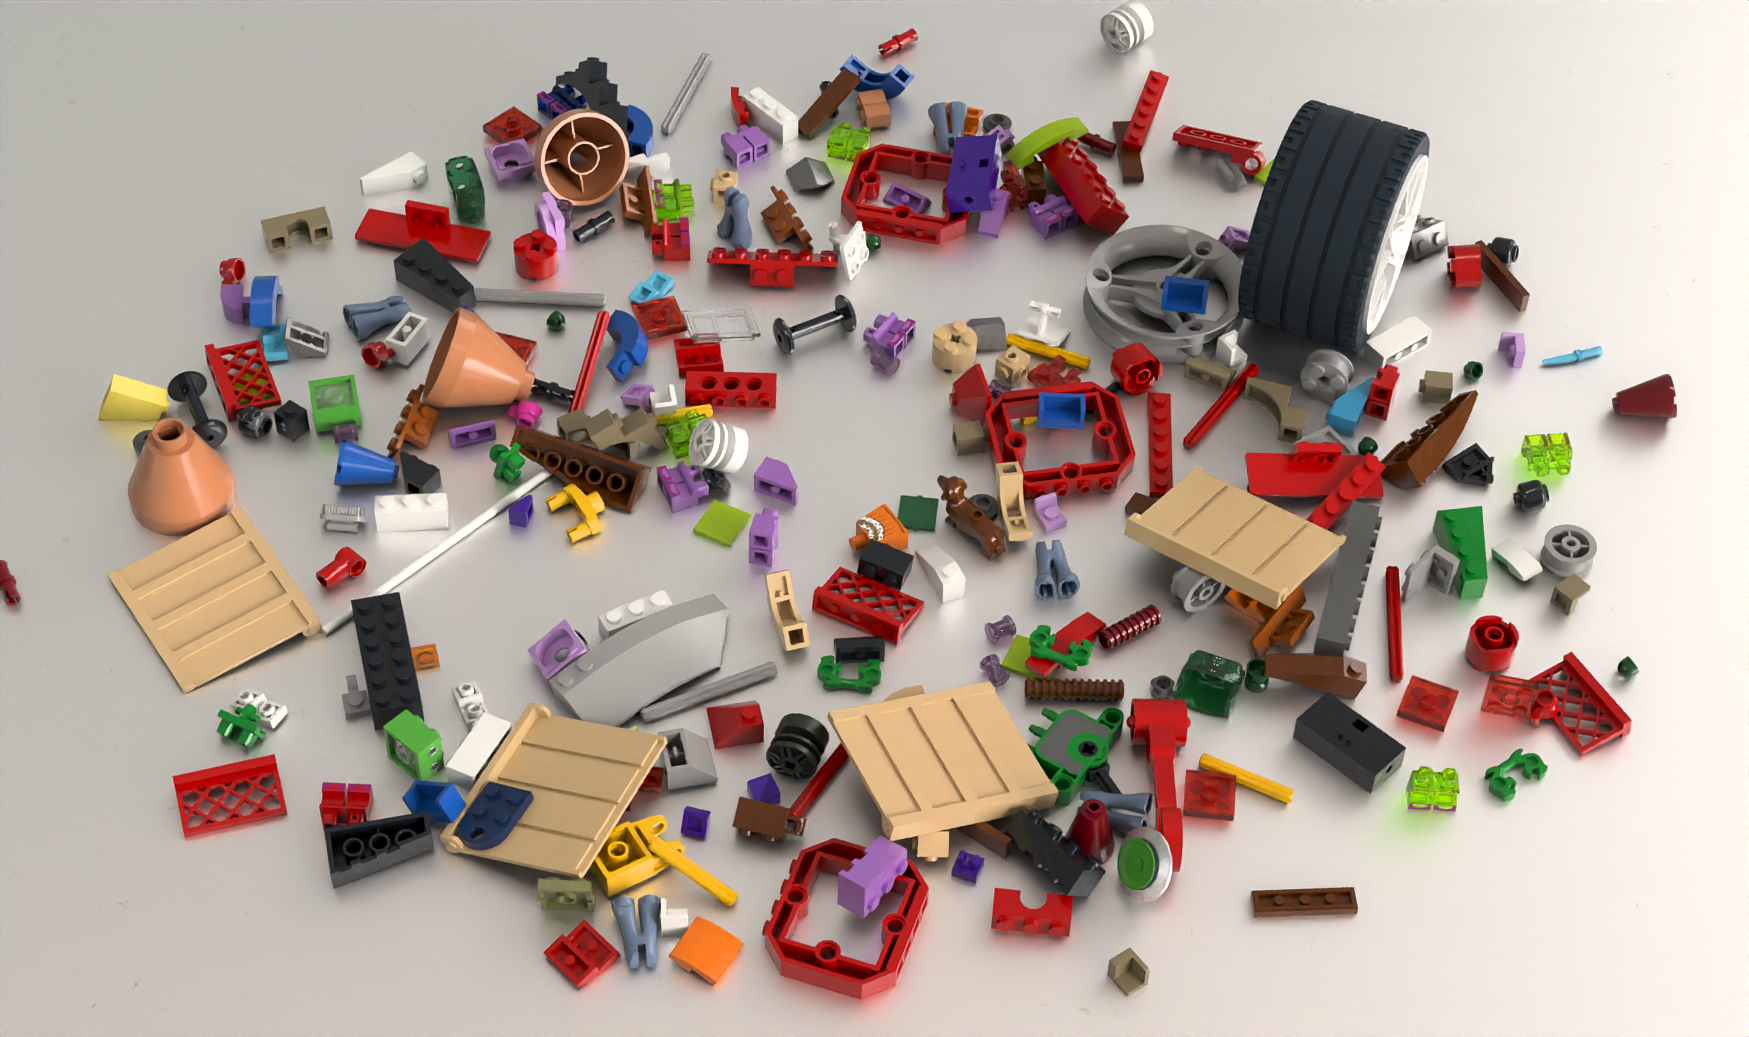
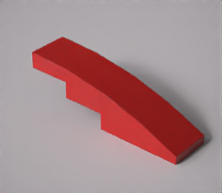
M1086 612L1055 634L1054 645L1049 649L1067 655L1069 654L1071 642L1075 641L1077 646H1081L1082 639L1092 642L1098 636L1099 631L1106 628V623L1091 613ZM1030 656L1025 661V667L1040 678H1046L1056 667L1061 669L1063 666L1052 660Z

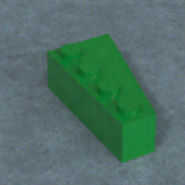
M1482 506L1437 511L1433 532L1438 545L1459 559L1454 581L1459 599L1483 597L1488 576Z

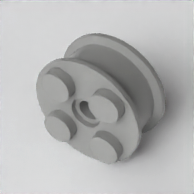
M1318 349L1308 356L1306 365L1301 371L1302 387L1315 397L1329 402L1334 401L1347 392L1349 383L1354 377V367L1343 354L1331 349Z
M1569 524L1558 525L1551 528L1545 536L1544 546L1540 554L1541 561L1549 573L1567 578L1574 573L1581 577L1588 573L1592 567L1593 557L1597 551V543L1594 537L1581 527Z
M1185 566L1173 575L1171 594L1174 598L1183 601V607L1186 611L1193 613L1212 604L1224 590L1225 584Z

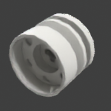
M1135 0L1125 2L1117 7V9L1104 15L1100 20V31L1104 41L1111 49L1120 53L1128 51L1136 46V44L1149 38L1154 28L1149 11L1143 4Z
M704 418L696 425L689 443V456L694 465L728 474H733L740 469L748 451V436L742 427L723 424L720 421Z

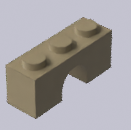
M325 206L261 220L263 237L269 253L290 249V238L299 234L308 236L311 243L333 239L331 223Z

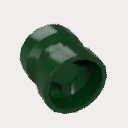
M1253 659L1247 663L1244 686L1251 692L1261 693L1267 689L1269 677L1264 676V660Z

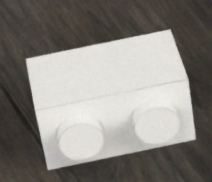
M412 312L406 314L386 338L387 349L392 348L395 352V355L390 360L406 366L409 365L430 339L428 318Z

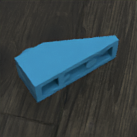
M1370 377L1337 398L1333 407L1329 406L1325 419L1328 420L1327 426H1330L1337 433L1353 438L1366 409L1371 383L1375 377Z

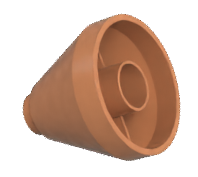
M590 109L567 111L554 118L540 131L534 155L536 173L544 188L565 203L577 206L598 203L610 196L625 177L629 164L627 139L621 128L613 120L600 112Z
M458 307L452 314L435 351L425 381L422 401L438 408L511 405L514 399L520 402L527 400L535 380V373L526 370V362L476 313Z
M167 418L157 422L149 433L130 477L128 496L133 515L145 528L162 535L185 536L226 516L234 505L236 486L232 469L223 457L181 420Z

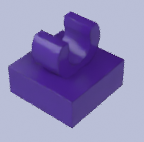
M686 806L683 812L680 833L705 839L708 835L711 811Z
M960 850L952 868L951 876L976 884L984 866L985 858Z

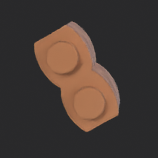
M883 89L858 92V98L855 99L856 111H859L860 123H864L866 129L890 126L891 113Z

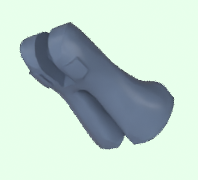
M960 101L950 102L949 104L951 134L948 131L946 103H935L928 109L929 118L936 131L940 154L949 155L950 148L954 149L956 137H964L967 105Z
M730 186L724 194L725 209L723 218L717 225L718 236L722 239H731L734 248L748 249L753 243L752 230L748 220L749 200L745 194Z
M396 295L379 302L343 306L345 322L347 326L352 327L354 337L359 341L366 340L376 329L389 323L400 321L408 312H412L404 298Z
M1052 540V549L1047 550L1045 541L1037 542L1035 547L1037 576L1034 582V591L1037 597L1042 600L1055 598L1056 587L1051 568L1055 569L1060 598H1069L1075 595L1079 590L1080 582L1078 576L1071 571L1060 540Z
M1093 790L1081 791L1080 800L1096 799L1104 803L1111 828L1127 835L1137 827H1147V819L1145 817L1109 810L1122 809L1149 816L1153 801L1152 793L1115 794Z
M645 895L638 899L637 907L641 935H638L636 929L634 899L622 896L611 901L612 911L622 934L625 957L629 968H639L638 951H644L646 968L655 967L658 957L657 925L661 911V898L656 895Z

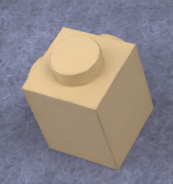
M716 171L715 179L711 178L710 191H713V203L725 204L724 194L726 189L730 186L738 189V172Z
M1012 345L996 358L995 375L1013 385L1018 380L1023 379L1026 373L1029 372L1030 355Z
M949 829L912 837V849H917V857H922L924 861H937L938 857H948Z

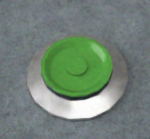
M1137 827L1130 831L1121 843L1118 852L1117 870L1120 882L1129 896L1137 901L1151 902L1159 898L1168 887L1172 875L1170 847L1163 835L1152 827Z

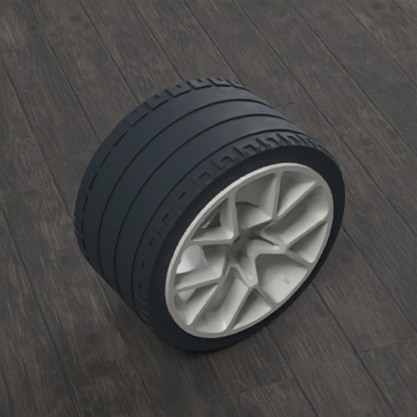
M1310 100L1303 104L1294 116L1280 144L1254 217L1239 283L1238 307L1242 317L1280 330H1287L1290 333L1309 339L1313 338L1328 345L1340 346V348L1351 352L1361 350L1376 328L1387 306L1411 240L1428 170L1430 142L1427 134L1336 106H1328L1326 103L1316 100Z

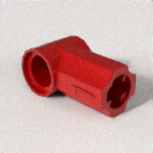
M343 547L336 554L334 561L316 573V578L324 589H331L348 576H359L365 570L367 562L350 547Z

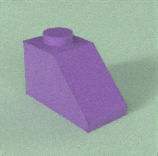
M996 189L993 209L982 211L978 234L999 237L1008 212L1010 191Z
M766 457L754 474V491L796 506L798 503V486L788 465L779 460Z

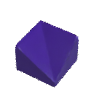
M527 495L509 508L510 525L525 528L528 526L534 513L532 495Z
M771 773L747 782V793L751 799L774 805L780 803V790Z

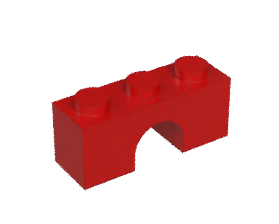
M995 888L991 929L1020 931L1028 934H1050L1056 937L1070 935L1073 896L1047 893L1046 903L1041 908L1030 909L1024 906L1020 900L1021 890Z

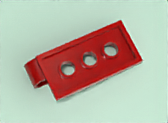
M1182 125L1173 132L1172 140L1177 141L1178 145L1198 146L1199 150L1210 151L1212 149L1232 154L1231 162L1241 164L1242 170L1248 175L1257 174L1266 164L1264 154L1258 151L1262 147V142ZM1250 158H1254L1257 160V167H1253L1250 165Z

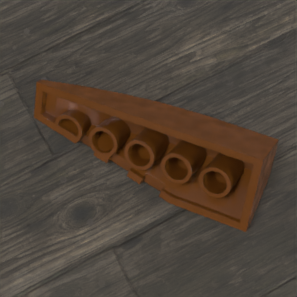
M1477 390L1458 394L1440 409L1441 413L1425 421L1427 426L1420 430H1414L1410 434L1412 438L1408 442L1401 441L1380 461L1386 466L1385 470L1381 473V477L1401 488H1418L1426 482L1425 479L1437 471V466L1445 459L1460 437L1477 399Z
M516 424L510 447H512L517 442L521 446L519 453L538 463L545 470L562 479L566 484L572 483L576 485L585 495L597 491L603 503L628 512H632L643 494L652 469L646 465L519 424Z

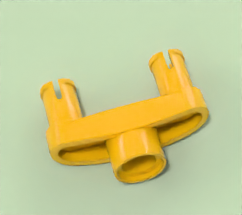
M571 483L563 487V490L557 494L545 498V502L551 512L570 503L574 505L584 520L566 530L567 536L572 543L590 534L593 536L601 532L596 514L605 510V505L597 491L585 495L576 485Z

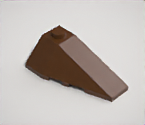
M1280 653L1264 655V676L1351 699H1355L1367 683L1366 663L1336 653Z

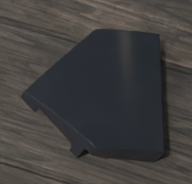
M1477 443L1447 460L1441 467L1458 483L1492 484L1494 481V475H1492L1494 457H1489Z

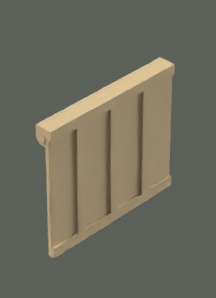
M1200 466L1193 469L1142 515L1136 512L1127 519L1124 535L1275 610L1321 563L1345 543L1347 537L1343 534L1338 536L1202 471Z
M241 506L231 510L230 514L120 570L116 569L107 574L184 694L301 632L304 636L309 637L321 631L322 624L319 616Z
M991 681L828 713L827 718L883 816L881 824L887 839L895 841L1016 815L1020 809L1034 808L1041 810L1054 807L1059 792L1054 783H1051L1001 703Z
M530 702L465 798V808L453 823H448L440 835V839L448 852H461L567 875L571 879L583 878L668 743L666 736L551 715L550 710L544 705ZM489 781L531 791L534 797L533 801L502 843L487 850H474L464 844L459 834L460 822ZM479 834L475 836L474 839H478L482 837L484 834Z

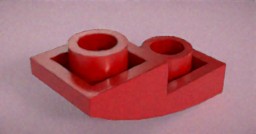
M731 87V113L738 128L745 125V122H749V110H746V101H742V96H739V87Z

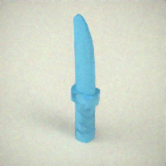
M1601 346L1581 351L1578 349L1570 354L1544 359L1542 363L1552 365L1572 361L1580 362L1588 357L1602 355L1603 350Z

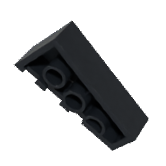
M424 237L394 260L397 281L452 313L458 307L465 309L464 306L467 305L470 311L476 306L474 286Z
M1020 809L1004 834L1010 837L1011 841L1023 853L1027 855L1032 854V862L1037 867L1049 871L1050 873L1047 877L1053 883L1058 882L1063 885L1062 891L1067 896H1090L1106 872L1099 866L1101 862L1094 856L1086 855L1081 851L1082 847L1079 843L1062 835L1063 831L1058 826L1047 823L1043 819L1044 815L1037 809Z
M428 811L324 829L333 889L434 848Z

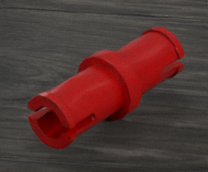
M911 28L901 35L896 34L892 36L891 40L878 45V49H883L879 51L880 54L885 57L896 50L904 49V46L918 40V36L914 37L917 34L916 31Z

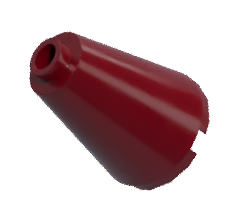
M1663 374L1617 392L1616 397L1612 398L1613 410L1618 411L1619 415L1676 418L1677 404H1674L1676 394L1671 375Z
M1090 799L1081 805L1065 837L1079 843L1082 847L1080 850L1086 855L1090 854L1101 862L1100 865L1106 863L1112 857L1115 842L1106 806L1099 800Z

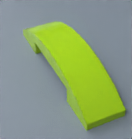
M1078 117L1054 121L1023 138L1007 153L1006 159L1017 171L1034 162L1033 156L1065 138L1072 142L1089 133V131Z

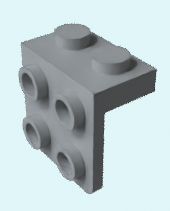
M1421 215L1417 216L1408 246L1410 259L1414 260L1449 245L1444 221L1436 220L1434 217L1423 218Z
M1437 544L1430 551L1426 550L1421 555L1419 561L1415 564L1411 563L1406 569V579L1401 588L1403 591L1401 599L1406 602L1427 583L1443 594L1448 595L1453 589L1459 559Z

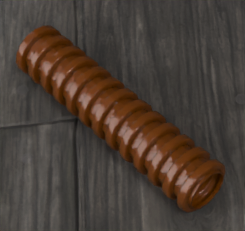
M1027 678L1025 680L1026 700H1030V697H1032L1034 700L1038 698L1042 700L1049 698V700H1053V698L1061 700V698H1064L1065 701H1068L1069 698H1072L1073 701H1076V698H1080V701H1083L1084 698H1087L1088 701L1095 699V701H1099V699H1103V701H1107V699L1122 701L1124 699V682L1122 679H1119L1118 682H1115L1114 679L1107 682V679H1103V681L1099 679L1092 681V679H1088V681L1072 679V681H1069L1068 678H1065V681H1061V678H1057V681H1054L1053 678H1050L1049 681H1046L1045 678H1042V680H1038V678L1030 680V678Z

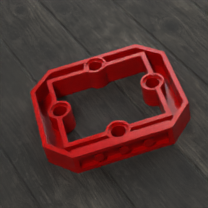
M883 143L857 153L841 196V214L853 227L857 221H861L863 231L935 245H942L964 236L973 211L950 213L946 197L947 186L944 187L942 192V210L946 213L945 218L913 213L912 209L905 205H898L893 209L867 205V200H874L880 196L881 176L877 172L878 170L909 175L917 180L932 179L948 182L952 155Z
M1092 381L1002 392L985 412L984 429L987 430L988 445L994 468L995 464L1019 462L1023 473V498L1025 500L1036 499L1051 493H1055L1058 497H1063L1070 494H1086L1088 492L1116 489L1133 468L1136 453L1119 396ZM1039 392L1085 394L1086 410L1093 409L1097 421L1093 430L1092 446L1097 451L1106 452L1108 461L1081 465L1068 462L1057 468L1024 472L1022 461L1026 455L1027 438L1023 433L1013 431L1010 420L1037 416Z
M832 838L801 850L797 860L793 859L791 862L789 879H784L780 889L781 897L779 900H775L772 906V918L770 921L766 920L762 930V935L765 936V948L780 975L860 1000L895 987L928 905L929 887L914 862L907 859L908 866L906 871L895 878L893 887L889 891L902 895L903 899L897 913L887 915L882 921L881 940L884 946L876 965L841 955L840 946L832 940L821 941L816 947L791 940L799 920L808 913L809 896L820 871L838 876V873L842 870L848 872L853 867L851 862L855 858L861 860L865 856L863 852L867 847Z

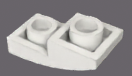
M667 152L649 158L644 153L630 157L625 176L627 178H638L644 166H649L652 177L670 173V156Z
M1510 538L1491 548L1492 556L1507 564L1509 573L1523 581L1543 571L1542 566L1521 545Z
M475 680L451 688L458 709L470 731L474 721L479 720L484 712L490 714L483 701L482 693Z
M246 688L230 704L234 711L237 707L244 708L247 704L254 705L256 707V715L260 716L258 724L272 729L288 713L285 705L268 701L263 693Z

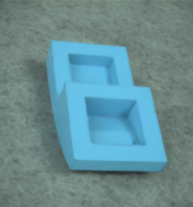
M656 270L646 283L641 281L628 296V299L646 309L661 299L675 282L673 278Z
M285 324L262 328L264 356L267 362L288 360L287 344L283 341Z

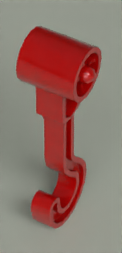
M1133 698L1130 716L1126 720V724L1130 728L1132 746H1146L1147 766L1153 776L1156 812L1155 830L1160 832L1169 844L1172 855V872H1179L1182 861L1183 825L1181 808H1177L1174 761L1176 747H1184L1186 745L1187 729L1191 725L1187 715L1186 700Z

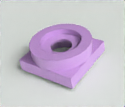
M524 138L484 148L485 157L491 167V173L498 181L505 183L521 182L527 179L532 172L536 171L534 156ZM509 161H515L519 164V166L514 168L512 166L505 167L504 165Z
M550 191L541 193L542 202L534 206L537 227L555 239L557 252L565 251L564 217Z
M564 619L527 651L547 681H549L588 650L586 644L579 638L570 623ZM562 649H569L570 654L567 656V659L564 662L558 663L556 661L558 652Z

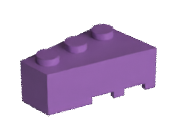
M881 835L864 850L863 854L865 856L861 860L855 858L851 862L853 867L848 872L842 870L838 873L837 904L863 919L870 911L873 912L877 908L881 896L884 892L888 893L891 890L895 878L898 875H902L908 866L907 849Z

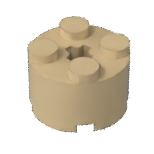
M959 320L936 328L932 344V361L934 365L942 371H945V369L952 370V373H963L973 367L977 354V335L974 330L966 326L964 321Z

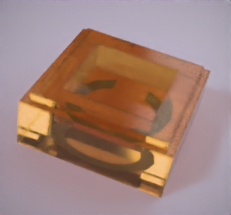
M435 643L411 648L415 672L440 667Z

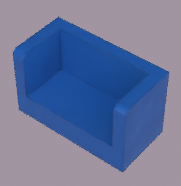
M1165 275L1161 310L1205 315L1210 280Z
M1039 392L1037 427L1083 429L1086 413L1085 394Z
M415 780L402 797V800L412 814L428 811L429 820L432 822L453 823L466 806L454 785L445 782Z

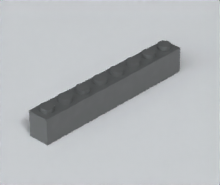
M1352 500L1344 535L1347 537L1339 550L1313 653H1336L1343 655L1344 650L1349 651L1352 637H1349L1348 633H1354L1357 620L1352 619L1353 615L1358 616L1361 602L1357 601V598L1363 597L1365 584H1361L1362 580L1367 581L1370 569L1365 566L1366 563L1371 564L1374 551L1370 550V547L1376 546L1378 534L1374 533V531L1380 530L1382 517L1378 516L1380 510L1378 506Z

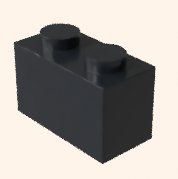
M870 539L860 556L857 573L866 578L881 582L888 587L901 590L911 572L914 556Z

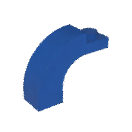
M853 54L839 69L842 71L845 68L860 76L861 81L854 88L855 91L883 89L886 100L900 95L914 78L900 64L889 73L875 72Z
M629 104L627 132L630 133V136L627 138L629 156L633 157L644 153L649 158L654 147L652 121L644 111Z
M279 276L254 277L250 295V327H276L277 295H283L282 286L279 285Z
M615 310L610 317L607 332L613 340L619 341L621 344L606 368L616 381L623 382L634 365L641 367L648 353V339L633 316L627 312Z

